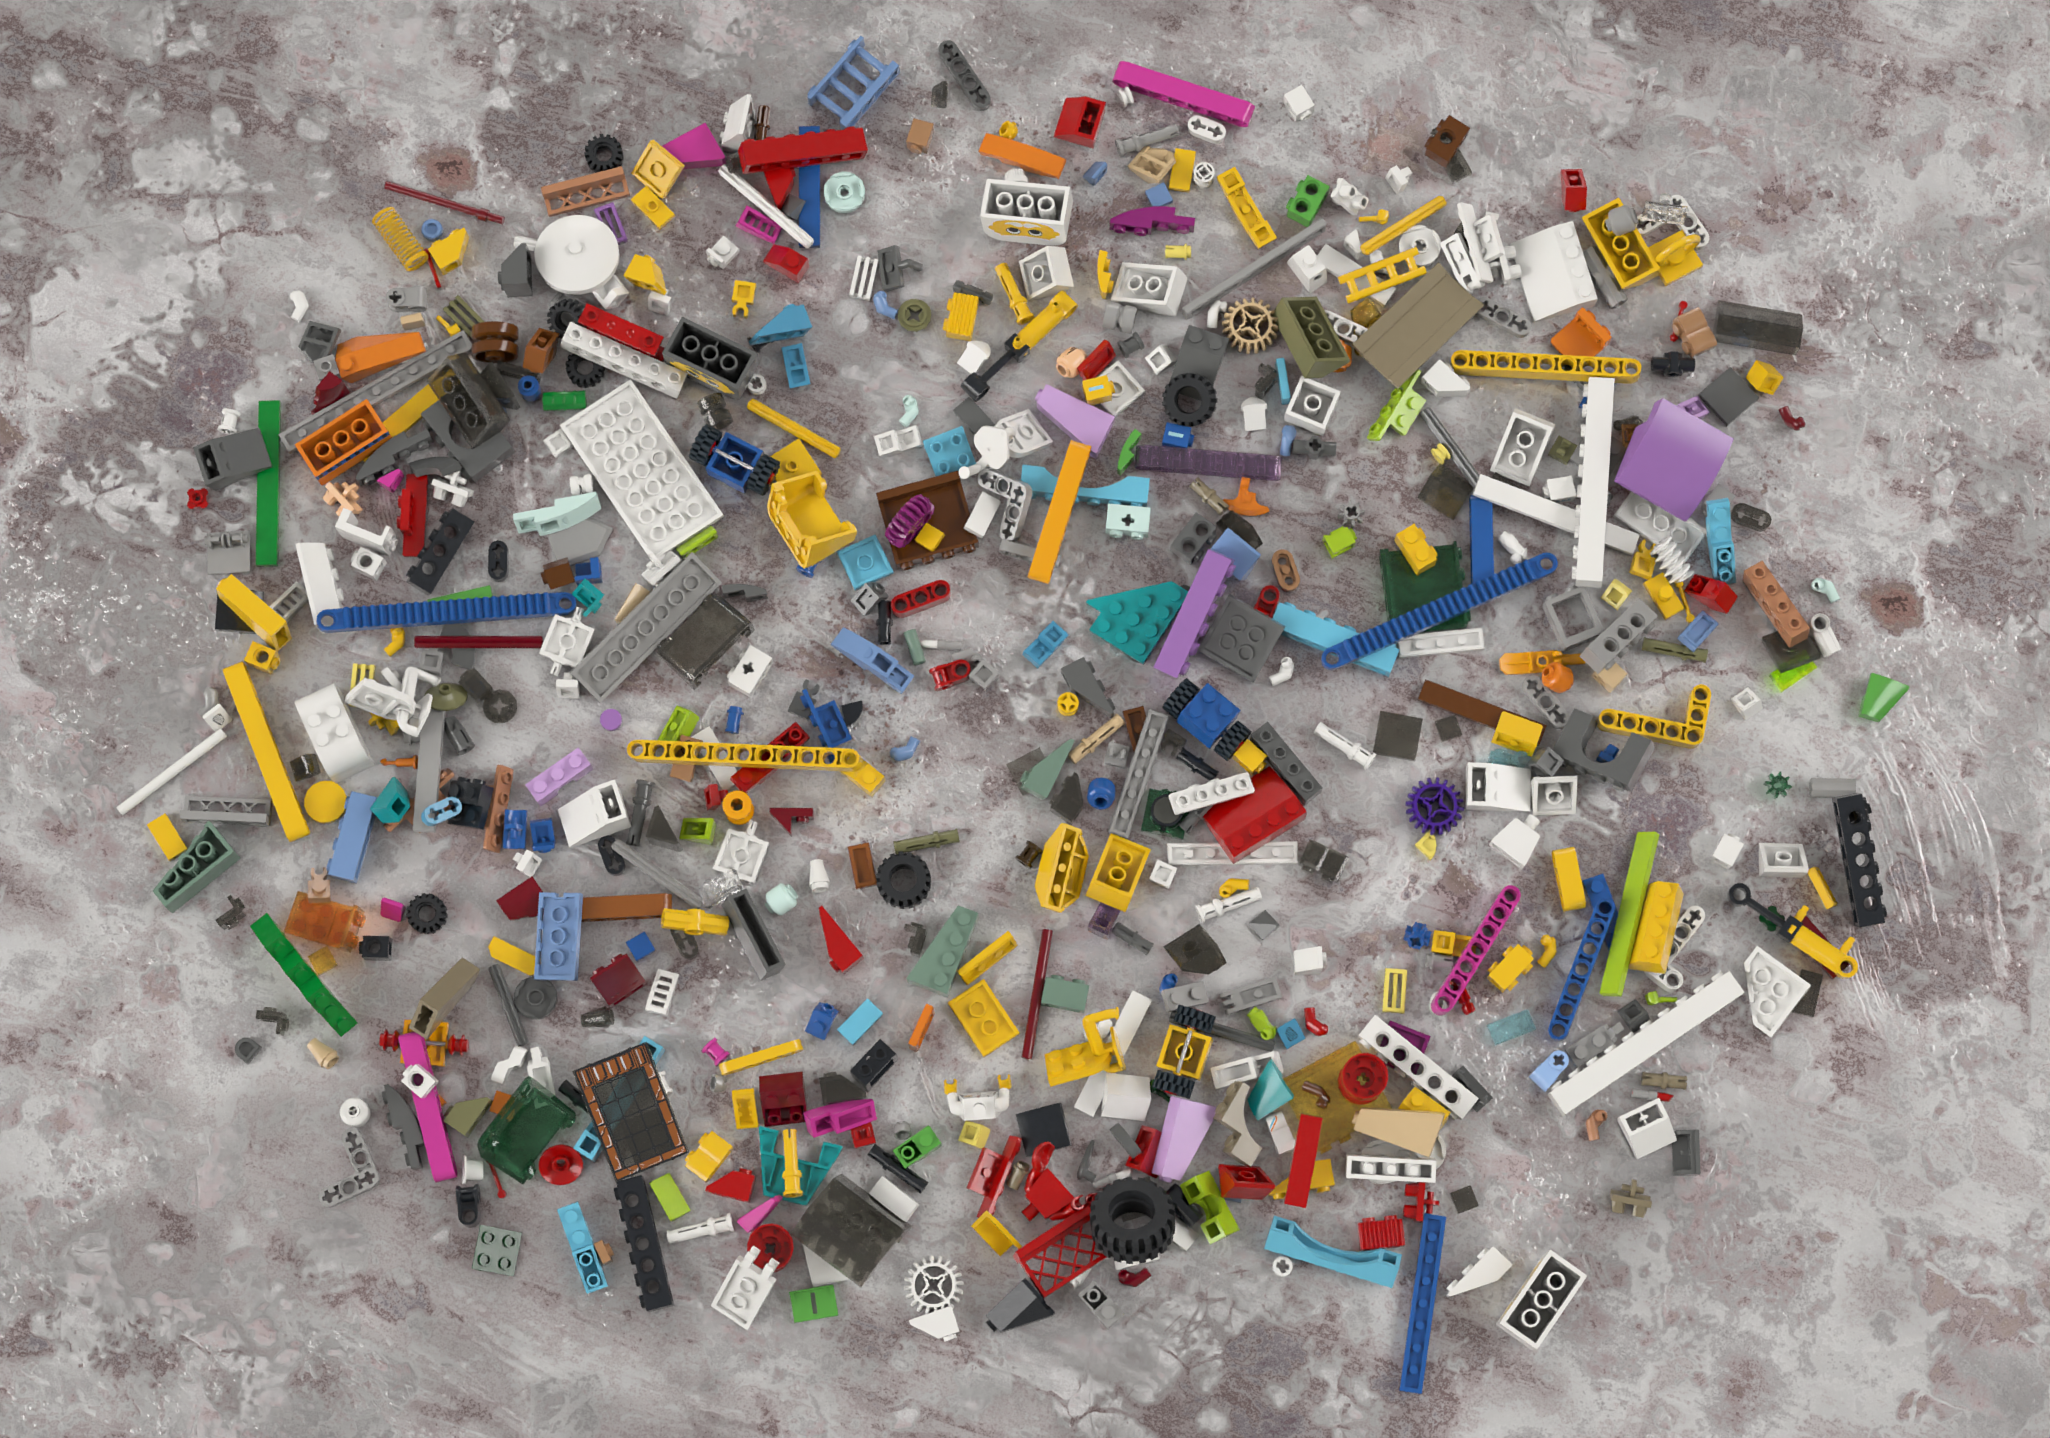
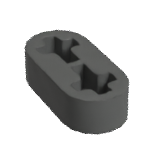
M1119 1123L1109 1129L1132 1159L1142 1152Z

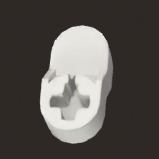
M515 1045L509 1059L496 1064L491 1080L504 1085L512 1070L523 1067L528 1049Z

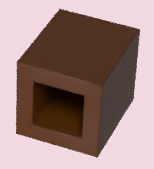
M568 557L543 565L544 572H541V577L544 585L548 584L550 590L575 582Z

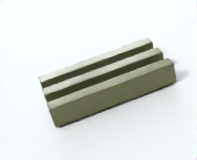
M457 295L454 301H450L449 305L443 308V311L472 339V332L451 310L454 309L471 327L475 323L457 306L458 303L478 323L484 321Z

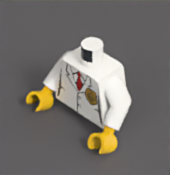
M1008 1074V1078L1002 1080L1001 1075H998L999 1091L957 1094L956 1079H953V1084H947L946 1080H944V1093L947 1094L951 1113L958 1115L964 1121L996 1118L1002 1111L1007 1110L1009 1106V1089L1012 1087L1010 1075Z

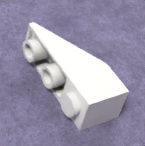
M1494 1246L1489 1250L1485 1247L1477 1255L1480 1260L1474 1266L1470 1263L1461 1272L1464 1275L1459 1282L1455 1279L1446 1288L1449 1292L1445 1296L1449 1298L1495 1283L1512 1264Z

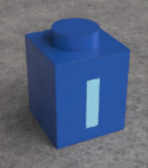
M1167 422L1162 440V448L1187 453L1188 447H1192L1194 435L1191 434L1192 427Z

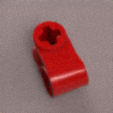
M1272 585L1265 586L1261 590L1254 608L1273 619L1279 601V590ZM1272 592L1276 598L1273 601H1267L1264 598V594Z
M962 659L938 665L929 670L936 685L934 687L935 691L946 690L954 685L968 681L969 674L972 672L969 663ZM959 667L967 668V672L964 675L956 674V670Z

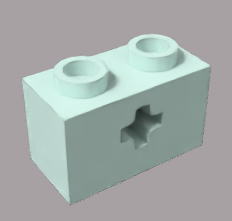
M1108 504L1105 534H1110L1109 536L1114 538H1121L1122 535L1131 536L1135 540H1143L1144 537L1148 538L1151 508ZM1126 519L1130 520V526H1125Z

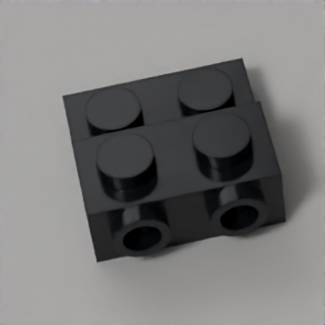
M465 777L451 780L447 798L456 797L462 804V810L458 815L449 819L447 824L484 830L494 788L487 786L486 781L480 779H473V783L470 782L471 779ZM454 804L451 806L452 811L455 809Z

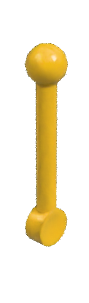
M1683 581L1675 583L1676 587L1679 588L1687 613L1686 621L1691 623L1695 616L1690 612L1683 590L1684 583Z

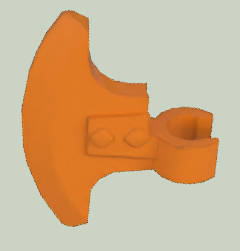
M1242 477L1239 493L1235 499H1223L1229 505L1228 510L1239 515L1258 516L1269 512L1267 506L1257 503L1256 493L1248 491L1250 478Z

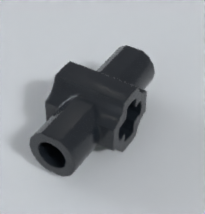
M1675 351L1664 353L1663 357L1651 358V371H1663V375L1667 377L1682 376L1683 372L1695 371V358H1683V353Z

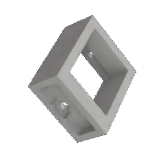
M1574 585L1567 588L1564 594L1559 596L1557 593L1545 598L1546 601L1542 605L1562 652L1595 640L1604 631L1585 587ZM1580 596L1594 627L1567 638L1553 606Z

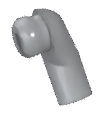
M970 648L951 654L952 661L962 659L974 667L982 661V656Z
M207 687L203 692L205 705L198 711L202 718L205 713L219 704V694L212 687Z

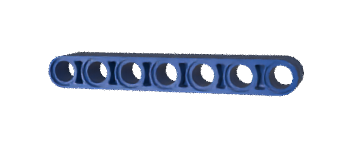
M1601 898L1595 905L1551 1019L1548 1031L1550 1037L1555 1041H1563L1569 1034L1615 914V904L1609 898ZM1601 904H1610L1612 910L1608 914L1601 913L1599 911ZM1599 923L1603 925L1604 931L1601 934H1594L1591 931V927ZM1587 944L1595 945V953L1591 955L1586 954L1583 951L1584 946ZM1579 964H1585L1588 967V972L1585 975L1577 974L1576 967ZM1573 984L1578 985L1581 989L1580 993L1575 996L1568 993L1569 986ZM1563 1005H1570L1573 1011L1569 1016H1563L1560 1013V1008ZM1554 1026H1563L1565 1029L1564 1034L1559 1037L1553 1035L1552 1029Z

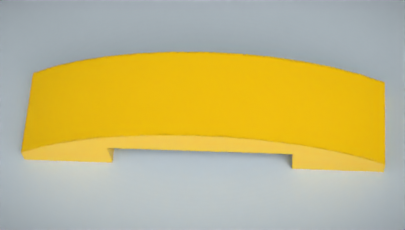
M1236 167L1218 175L1217 180L1225 197L1257 248L1259 249L1276 240V235L1267 220L1265 221L1245 188V183Z

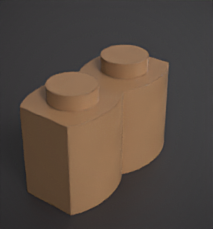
M1699 307L1679 315L1673 320V331L1682 339V349L1691 358L1707 352L1717 345L1715 336Z

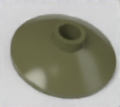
M440 683L435 687L432 686L425 693V695L428 693L432 695L431 708L438 711L457 709L468 698L467 690L456 683Z

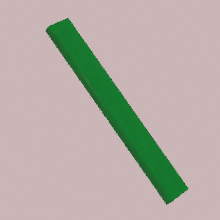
M280 400L259 401L258 428L261 430L272 467L257 473V567L278 566L281 441L278 434L281 433Z

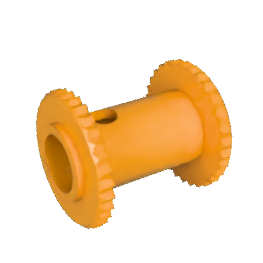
M736 790L724 797L722 809L727 820L734 823V825L749 823L754 816L755 810L750 796L743 791ZM737 805H742L743 808L741 810L735 811Z

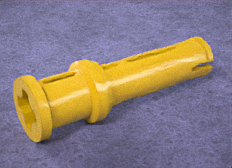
M1007 263L997 265L995 271L1009 297V307L1011 310H1014L1017 324L1024 325L1029 323L1035 316L1030 312L1026 304L1028 302L1026 297L1021 295Z
M786 1129L782 1131L785 1156V1171L782 1174V1178L785 1180L783 1196L786 1198L803 1196V1191L800 1189L802 1173L798 1170L797 1130L790 1129L791 1138H789V1132Z

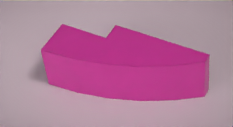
M873 1099L839 1102L803 1112L807 1132L813 1138L832 1131L839 1134L877 1120Z

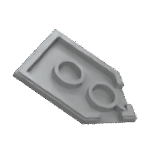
M589 517L567 529L548 534L556 561L568 557L570 566L600 556L613 528Z

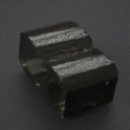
M1310 839L1299 861V865L1302 867L1301 870L1310 875L1317 873L1322 876L1321 880L1333 884V882H1339L1349 857Z

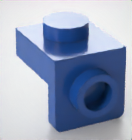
M552 818L531 820L530 828L533 851H538L539 853L550 852L551 849L555 848L556 843Z
M819 1002L812 1012L805 1032L825 1040L839 1011L828 1003Z

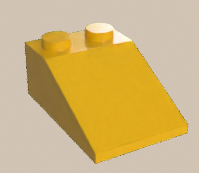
M1111 833L1085 896L1126 912L1151 849Z

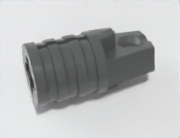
M455 716L445 718L444 730L457 754L463 755L471 751L475 744L472 742L466 729Z

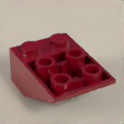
M627 953L615 956L611 959L610 965L605 968L603 966L597 968L592 972L593 976L590 977V980L610 1008H613L647 985V982Z

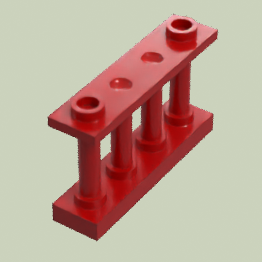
M586 304L578 320V323L586 326V329L664 362L662 352L665 348L660 346L664 339L663 336L593 305Z

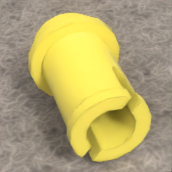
M1187 243L1184 245L1165 246L1166 259L1184 258V260H1187V258H1191V245H1187Z

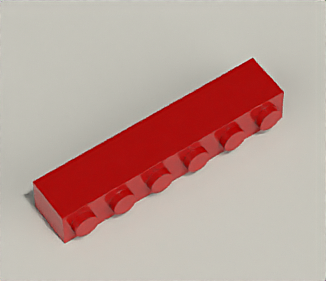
M851 126L837 131L835 129H828L820 133L810 131L804 135L795 136V134H788L780 138L769 136L763 140L747 139L741 142L738 154L743 174L864 159L868 148L863 127L856 128Z

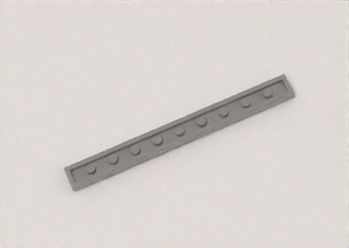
M464 330L430 348L425 353L407 361L278 435L291 454L298 450L294 444L365 399L369 401L372 407H375L472 352V343Z

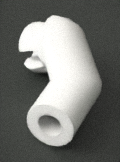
M297 290L290 294V299L293 300L296 306L291 318L301 322L309 304L305 294Z
M1216 300L1208 311L1207 327L1217 328L1219 312H1226L1227 302Z
M1111 1019L1100 1021L1097 1025L1102 1039L1110 1032V1027H1112ZM1084 1031L1085 1042H1088L1086 1033Z

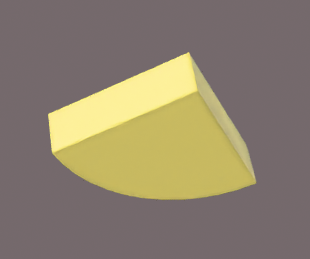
M1429 830L1415 844V847L1430 861L1435 855L1437 844L1435 835L1431 836Z

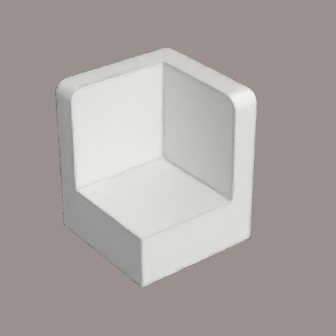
M613 275L601 288L592 291L605 309L618 307L629 294L616 275Z

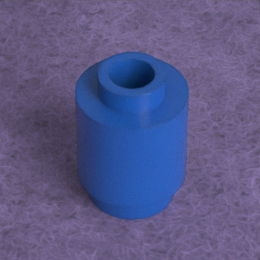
M524 376L518 382V390L524 400L533 402L541 396V387L535 377Z

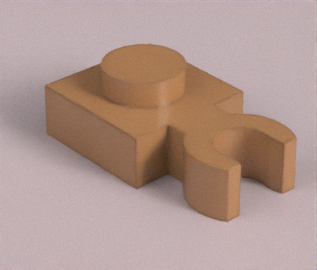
M323 867V873L320 875L315 874V869L311 868L312 880L308 881V903L331 902L330 880H326V867Z

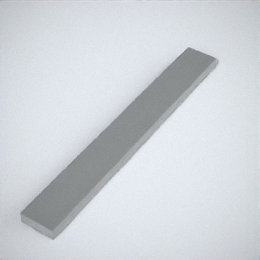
M1321 218L1183 307V316L1186 320L1190 319L1216 300L1221 299L1325 232L1327 223Z

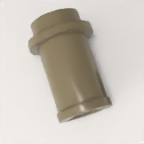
M1021 1160L1014 1163V1170L1006 1182V1185L1014 1190L1019 1189L1025 1175L1030 1172L1029 1164Z

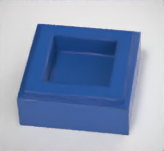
M645 931L626 942L637 962L656 951Z

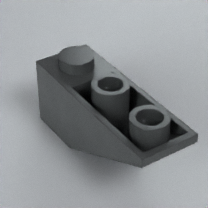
M1082 657L1061 668V674L1072 693L1109 718L1114 717L1113 710H1115V706L1110 698L1106 699L1103 693L1106 690L1101 680H1096L1094 677L1095 669L1091 661L1086 662L1085 658Z

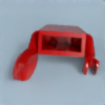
M1051 1142L1039 1144L1032 1155L1033 1168L1027 1176L1024 1187L1026 1192L1025 1198L1030 1204L1021 1211L1029 1222L1039 1213L1045 1220L1057 1221L1066 1219L1078 1210L1088 1206V1202L1082 1205L1079 1201L1084 1195L1074 1198L1055 1175L1046 1168L1055 1149Z

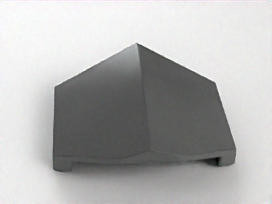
M309 321L298 347L304 352L309 361L314 363V360L331 355L342 330Z

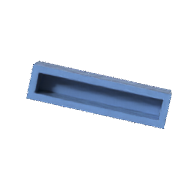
M351 791L350 796H347L344 805L346 809L345 816L341 817L338 826L340 834L333 842L332 849L335 850L334 855L327 863V871H329L328 875L330 877L357 884L376 815L370 808L377 797Z

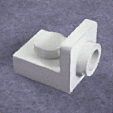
M724 236L712 249L708 247L706 250L707 260L714 267L719 266L722 269L740 252L739 248Z

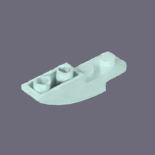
M592 492L555 499V506L513 514V521L518 533L538 530L539 535L543 536L567 529L584 521L601 509L597 493Z

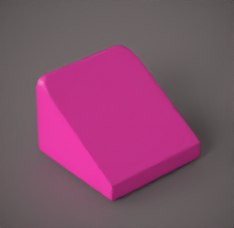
M396 469L379 478L377 482L381 487L393 493L403 480L404 474L400 469Z
M385 897L382 898L381 916L401 922L406 907L400 902Z

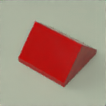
M1219 1164L1221 1198L1262 1200L1275 1189V1184L1260 1166Z

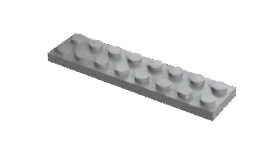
M691 552L569 673L601 703L722 582Z

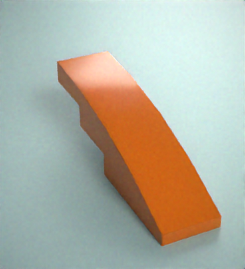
M989 133L985 134L978 151L983 156L999 159L1002 163L1020 167L1026 172L1056 179L1060 178L1066 164V159Z

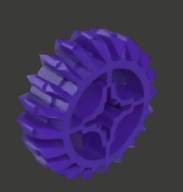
M1436 777L1434 783H1432L1431 778H1427V785L1423 781H1419L1420 789L1417 786H1413L1412 791L1415 794L1408 793L1407 795L1412 801H1406L1405 806L1412 807L1406 810L1407 815L1413 814L1409 818V822L1411 823L1416 820L1417 823L1414 828L1418 829L1420 825L1423 826V834H1425L1427 829H1430L1431 836L1434 835L1435 830H1437L1439 835H1442L1443 828L1449 833L1451 831L1450 825L1453 827L1458 825L1454 819H1462V816L1457 812L1464 811V807L1458 806L1464 800L1462 798L1456 799L1461 792L1456 791L1453 793L1452 790L1455 788V785L1452 784L1448 788L1446 786L1448 780L1446 779L1442 784H1439L1440 779ZM1427 791H1438L1433 798L1420 797ZM1444 794L1449 798L1452 810L1444 805L1442 801ZM1437 798H1439L1437 807L1440 810L1436 809V811H1434L1433 814L1430 815L1433 803L1436 802ZM1417 803L1426 809V819L1420 815ZM1436 815L1449 816L1443 822H1432Z

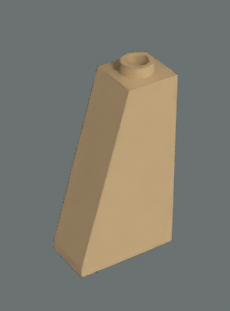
M1362 1107L1360 1112H1355L1352 1123L1355 1124L1354 1130L1430 1157L1445 1113Z

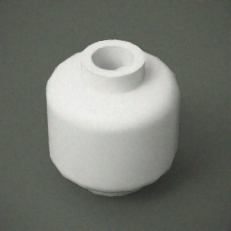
M350 1098L342 1104L340 1116L347 1125L361 1127L369 1121L371 1110L369 1105L362 1099Z

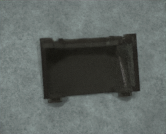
M718 593L707 595L703 600L704 604L668 639H663L657 646V655L693 690L701 684L700 679L703 675L706 676L708 670L736 642L739 643L742 640L740 636L745 635L748 638L755 631L753 624Z

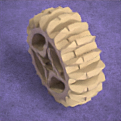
M1254 297L1251 298L1250 303L1247 302L1246 298H1243L1242 305L1236 301L1235 308L1229 306V313L1224 314L1226 320L1222 321V326L1226 328L1223 329L1222 333L1227 335L1226 337L1229 338V342L1232 341V348L1237 345L1239 346V353L1243 348L1246 349V354H1250L1251 349L1257 354L1259 347L1265 351L1266 344L1271 346L1273 344L1272 339L1277 338L1275 332L1279 331L1278 325H1276L1278 318L1272 317L1275 310L1269 311V304L1263 307L1262 299L1257 304ZM1248 312H1254L1259 315L1252 316ZM1240 315L1242 324L1237 330H1234L1233 322ZM1266 322L1268 330L1261 337L1258 328ZM1247 323H1249L1251 326L1254 325V329H1252L1250 326L1247 327ZM1250 336L1253 340H1247L1242 337Z

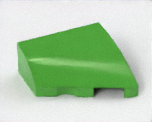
M1871 673L1865 695L1862 698L1858 717L1880 722L1909 690V686L1888 677Z

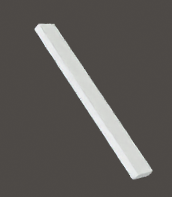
M1480 474L1473 492V495L1573 534L1575 525H1579V518H1575L1576 510L1488 476ZM1606 522L1604 545L1628 555H1633L1640 534Z

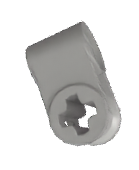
M423 286L393 288L387 292L386 301L389 308L394 312H423L428 309L427 288ZM399 297L398 303H394L395 298Z

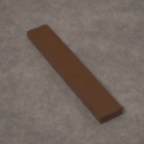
M1426 679L1418 697L1420 702L1496 730L1503 711L1538 723L1543 728L1537 746L1540 745L1547 727L1543 723Z

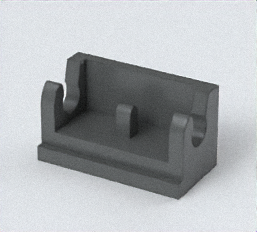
M1699 1130L1674 1131L1677 1141L1672 1143L1673 1176L1700 1175Z

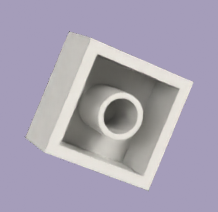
M1301 376L1285 412L1284 421L1323 436L1338 403L1341 391Z

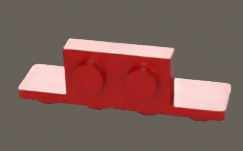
M407 474L406 489H402V495L398 496V508H401V516H397V529H400L403 534L402 555L404 557H417L423 546L425 547L427 475L416 477L414 474Z
M1010 1135L1002 1155L988 1148H982L966 1187L984 1196L977 1214L978 1218L986 1210L993 1216L996 1210L995 1204L997 1199L1003 1193L1006 1177L1012 1171V1162L1020 1151L1021 1138Z

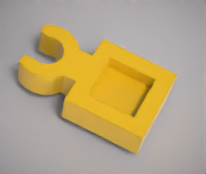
M735 280L732 303L737 304L732 309L733 317L737 316L739 310H743L744 319L748 318L749 311L747 305H753L756 283Z
M1642 540L1638 545L1639 552L1637 551L1633 555L1629 573L1649 580L1652 578L1656 559L1651 557L1650 553L1656 544L1653 543L1649 550L1645 547L1646 540Z

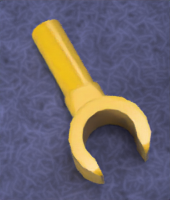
M1379 209L1377 216L1359 217V222L1373 221L1384 225L1388 222L1389 212Z
M440 315L436 317V320L445 327L451 337L461 332L457 323L450 326Z

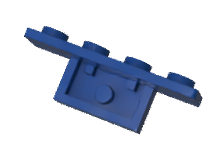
M807 689L802 690L803 695L800 696L804 707H809L812 713L809 718L813 727L818 726L821 734L818 735L822 747L834 748L852 740L835 700L815 708ZM835 755L827 756L830 764L833 763Z

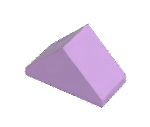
M1698 396L1676 405L1699 419L1704 418L1710 413Z

